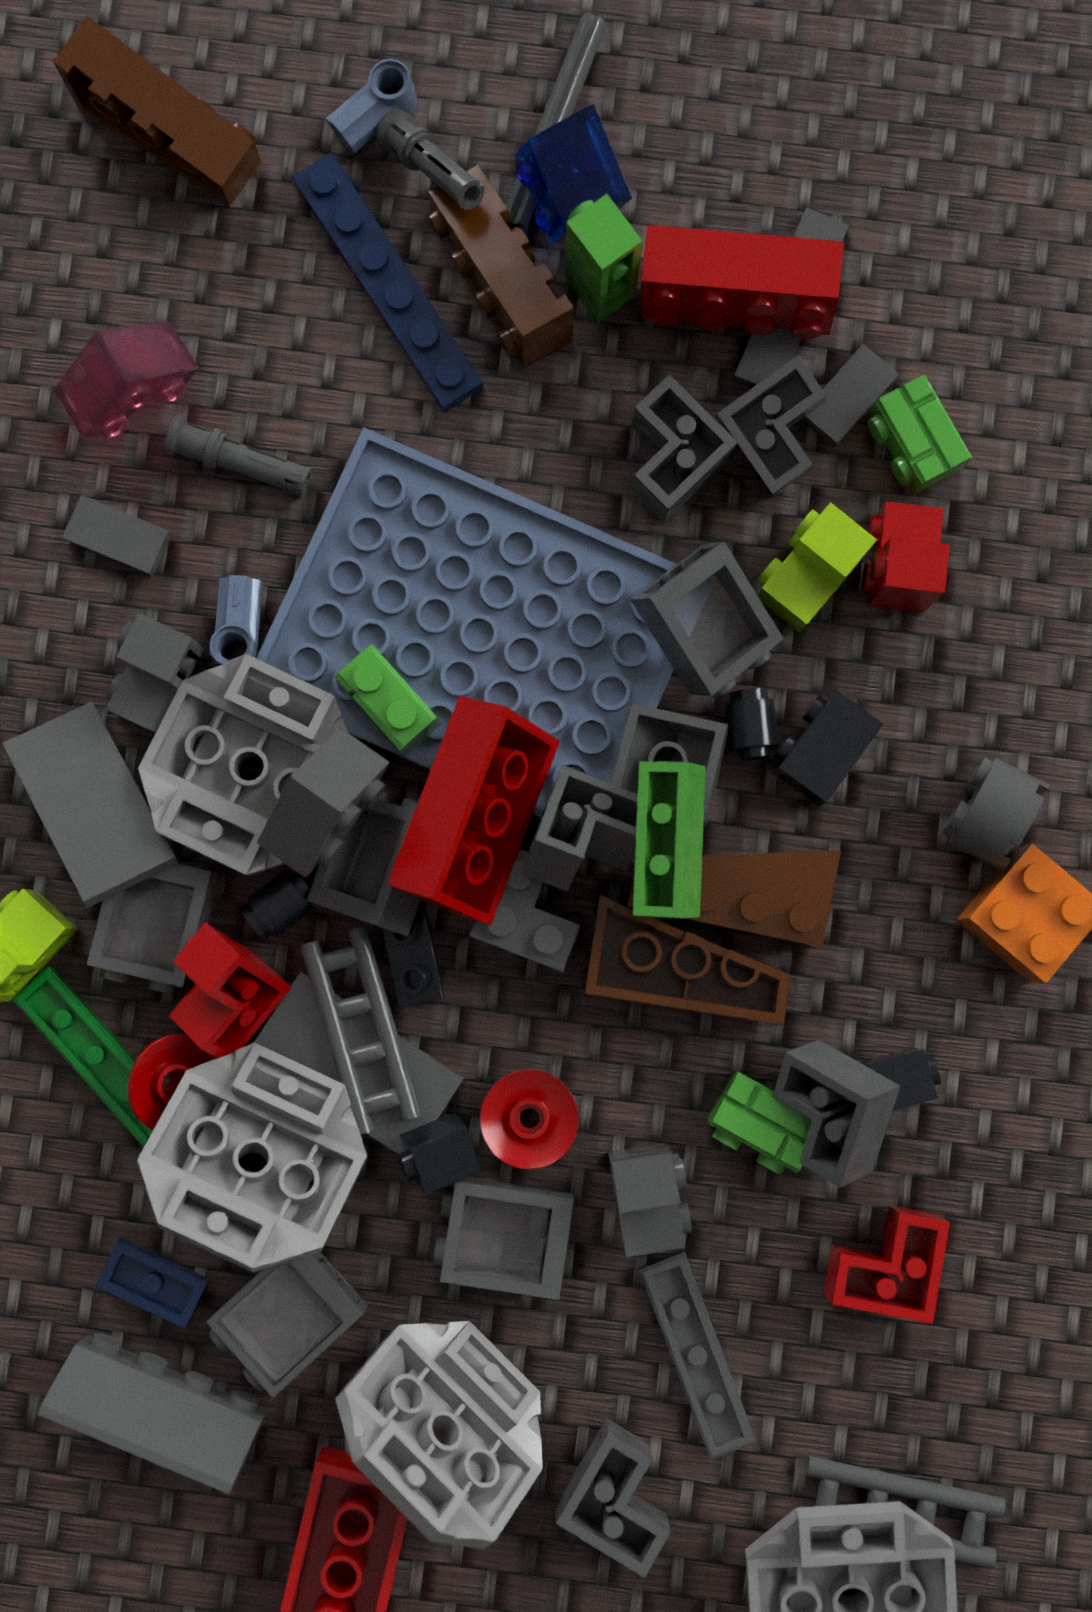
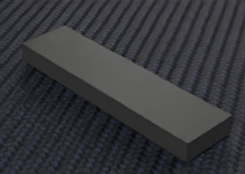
M806 207L794 237L843 241L849 225ZM774 328L772 333L766 335L752 334L733 381L750 388L755 387L793 359L801 338L794 336L793 330Z
M681 1250L638 1267L710 1460L756 1443L685 1251Z

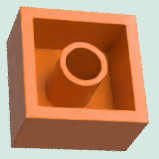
M1032 843L1017 847L1009 856L1011 860L1003 871L998 869L956 920L1029 983L1046 984L1091 931L1092 893Z

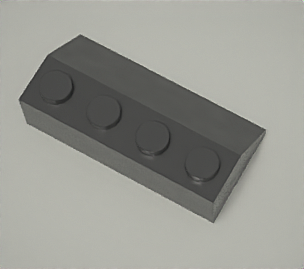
M95 1333L94 1336L87 1334L74 1345L44 1398L37 1415L229 1494L247 1465L269 1409L259 1406L260 1400L257 1397L241 1390H232L230 1394L213 1386L214 1381L210 1377L199 1372L186 1371L185 1374L168 1368V1362L156 1354L141 1352L139 1355L124 1350L121 1348V1341L107 1334Z

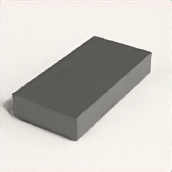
M862 344L822 389L826 394V402L801 420L836 448L873 406L874 402L897 379L899 373L865 344Z
M81 495L62 538L66 542L153 577L172 534L167 529Z

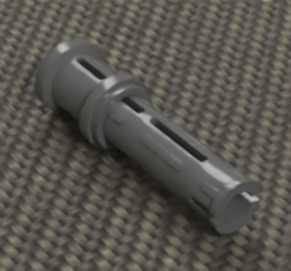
M395 109L383 116L376 130V139L381 147L388 152H396L400 163L407 169L423 172L433 183L457 201L463 209L470 210L479 205L485 194L484 185L437 147L434 134L426 128L415 126L413 117L405 110ZM397 125L401 129L403 135H400L395 129H393V126Z
M177 414L167 432L164 453L168 456L174 457L179 454L201 462L203 468L210 471L213 469L218 470L219 467L295 493L300 497H303L308 489L310 480L307 477L310 478L312 476L311 467H304L229 440V435L223 429L215 428L211 431L189 423L186 416Z

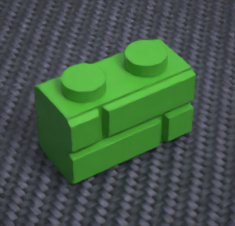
M922 375L901 388H897L880 397L874 402L868 412L871 418L868 419L867 424L873 439L879 445L886 444L894 458L891 461L894 476L902 486L909 484L914 494L959 472L972 459L970 452L926 375Z
M373 644L365 648L334 676L403 756L409 754L441 725L437 716Z
M734 1070L707 1118V1122L716 1128L712 1137L737 1151L742 1143L757 1150L759 1154L755 1161L782 1175L786 1167L798 1173L803 1166L799 1162L812 1119L774 1097V1091Z

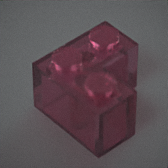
M170 321L94 333L54 389V392L82 438L102 434L105 437H112L121 433L129 426V418L144 403L156 400L171 402L181 397L187 391L186 384L199 368Z

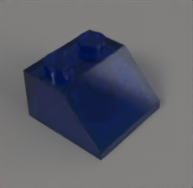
M594 104L583 108L531 137L514 154L516 157L515 168L521 184L524 187H528L535 203L534 214L537 224L544 233H547L551 244L566 239V222L569 221L568 218L571 212L581 203L587 200L596 202L608 194L618 209H620L632 199Z

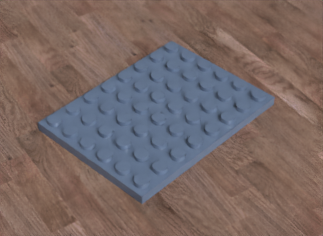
M363 427L256 659L334 695L338 701L348 732L353 737L430 770L436 758L459 696L508 707L560 740L532 815L540 819L562 765L611 784L631 703L653 708L658 707L674 668L630 599L675 566L676 563ZM711 578L706 579L670 607L688 637L712 585L713 579ZM371 644L437 716L441 724L406 756L401 754L334 677Z

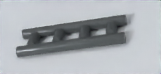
M366 926L347 931L351 946L323 954L319 940L300 946L339 1081L346 1086L351 1109L360 1135L374 1130L370 1116L399 1107L403 1121L422 1115ZM357 965L365 993L336 1001L329 973ZM371 1012L379 1040L351 1049L342 1020ZM385 1059L393 1088L364 1096L357 1067Z
M807 1457L805 1476L820 1479L815 1506L835 1505L840 1483L868 1489L866 1503L887 1502L888 1494L917 1500L915 1512L932 1525H934L937 1504L965 1510L966 1514L961 1540L951 1539L955 1549V1561L991 1569L994 1568L996 1549L981 1545L986 1515L1003 1518L1006 1507L1005 1498L822 1458Z

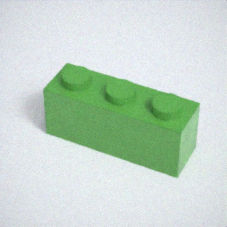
M608 194L596 202L587 200L581 203L571 212L568 218L569 221L566 222L565 280L597 323L636 296L643 240Z
M639 761L633 916L700 918L706 766L690 762Z

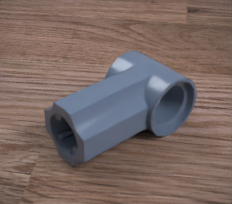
M385 59L375 64L370 71L369 82L326 118L328 125L341 143L354 154L376 136L380 120L389 111L402 109L412 115L416 110L418 100L410 72L406 65L399 60ZM391 87H402L401 90L395 94H385V92Z
M229 575L228 577L219 578L215 633L210 641L211 654L219 666L228 663L227 661L229 660L225 659V652L229 645L234 642L246 643L247 648L244 654L257 658L260 651L258 639L263 588L261 580L241 575Z

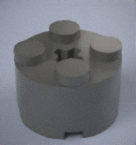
M996 757L992 761L983 758L964 789L965 792L972 795L969 802L961 801L958 807L950 815L942 833L950 837L948 844L1003 871L1011 860L1007 857L1012 845L1019 847L1045 798L1041 795L1048 790L1049 784Z

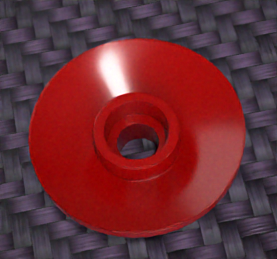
M185 1034L166 1035L149 1044L136 1059L128 1080L129 1104L136 1118L143 1125L154 1130L186 1070L211 1061L215 1057L201 1050ZM169 1073V1082L162 1088L163 1079Z
M535 1069L515 1071L498 1080L488 1091L480 1114L482 1135L489 1149L501 1161L521 1169H538L559 1160L573 1144L579 1124L577 1104L568 1087L552 1074ZM528 1108L536 1110L539 1114L538 1123L532 1127L525 1126L520 1120L522 1111Z

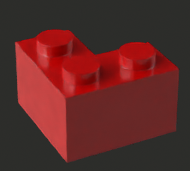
M886 501L877 513V516L871 515L867 532L877 540L873 544L872 563L866 562L862 577V591L869 592L867 606L924 613L945 593L950 544L940 543L944 508Z
M205 922L173 960L195 985L184 994L180 1003L170 1013L169 1017L201 1050L216 1058L235 1053V1050L242 1048L292 987L257 954Z
M888 1205L880 1254L831 1245L823 1294L832 1305L933 1324L950 1222L934 1213Z

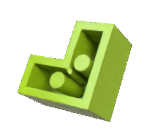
M831 502L821 514L817 513L814 509L811 510L788 542V545L793 548L790 555L783 563L775 557L757 579L764 585L757 595L760 601L799 633L804 630L877 540Z
M22 889L20 892L15 890L0 902V1002L13 1001L12 999L35 978L78 930L71 921L36 890Z

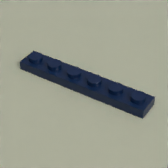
M332 152L293 175L294 185L444 413L482 390V380Z

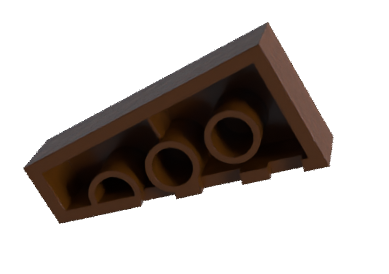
M87 15L53 61L79 109L228 206H231L261 163L255 145L256 139L249 130L237 122H228L216 113L208 103L192 95Z
M476 165L467 170V172L484 185L485 194L479 205L473 209L465 210L444 190L437 187L428 192L431 211L426 213V216L438 239L446 237L454 251L450 253V258L462 279L469 276L477 291L473 293V296L483 316L486 319L493 316L501 329V331L497 332V337L506 355L510 359L517 356L525 369L573 342L574 307L566 295L558 298L553 285L554 277L544 263L537 267L533 265L535 258L528 238L521 228L509 229L507 224L511 222V217L507 207L480 167Z
M841 850L702 855L700 918L673 919L811 948H820L823 946ZM635 861L625 907L630 908L632 910L634 900Z
M599 896L583 997L774 1027L784 1025L790 974L735 951L722 948L687 931L684 932L658 921L654 917L633 916L632 909L604 896Z

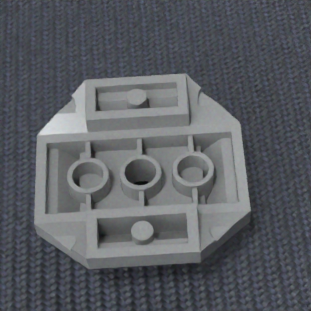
M243 654L227 661L228 663L205 670L182 680L138 770L152 812L151 816L156 832L247 876H251L286 865L258 845L257 841L289 777L340 728L347 733L349 732L334 695L248 654ZM251 757L261 758L264 764L261 775L251 781L243 780L240 775V768L243 762Z
M252 1043L235 1050V1053L213 1059L186 1070L137 1161L158 1228L250 1272H255L322 1251L366 1161L367 1154L344 1084L264 1046ZM249 1153H257L265 1158L267 1165L261 1171L252 1173L245 1171L240 1166L239 1161Z
M470 1321L449 1322L446 1325L430 1323L398 1325L387 1335L335 1398L344 1428L346 1453L353 1459V1463L431 1542L485 1549L495 1542L543 1469L542 1439L537 1417L541 1414L540 1391Z
M900 1501L795 1508L745 1549L749 1612H957L955 1549L951 1538ZM850 1588L859 1589L856 1593L851 1595L841 1594L843 1591Z

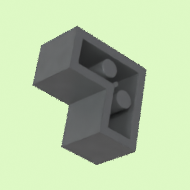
M798 355L717 414L738 442V445L773 496L814 469L813 464L788 428L826 402V394Z
M670 374L634 409L632 425L658 452L634 475L632 491L666 523L732 459L738 443Z
M138 612L134 622H128L123 627L117 640V648L120 650L116 657L128 666L123 675L118 674L111 682L106 696L107 700H109L106 710L156 734L182 680L203 672L211 655L193 638Z
M340 728L289 777L257 844L305 878L319 863L327 867L337 856L344 842L338 839L340 833L345 835L351 829L362 812L360 809L362 805L370 809L382 794L386 785L380 779L390 762Z
M562 765L547 799L521 874L568 891L584 855L627 871L636 850L638 794Z
M519 849L491 926L475 921L470 937L563 972L580 925L535 908L544 882L521 874L528 852Z
M816 1040L785 1052L773 1096L812 1119L799 1163L839 1188L872 1173L900 1085L821 1040Z
M666 1143L608 1152L626 1258L686 1248L683 1234L691 1233L692 1227L687 1202H680L678 1191L687 1189L685 1168L679 1154H672Z
M606 1418L556 1504V1524L645 1578L671 1533L666 1513L633 1494L652 1462L649 1443Z

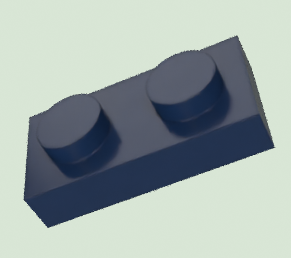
M120 1238L117 1240L95 1287L186 1329L195 1314L210 1279L124 1238Z

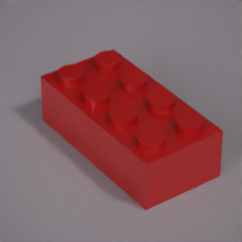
M647 225L641 275L642 319H649L652 323L659 326H675L678 322L694 323L702 329L711 331L722 330L728 326L745 328L747 332L752 334L766 335L772 333L774 328L793 330L794 336L803 339H815L821 335L830 336L839 297L844 241Z
M459 696L436 758L430 768L421 797L412 815V820L401 849L394 862L387 885L448 913L491 926L560 740L504 705Z
M323 1446L315 1462L280 1612L387 1611L408 1518L365 1476L344 1450Z

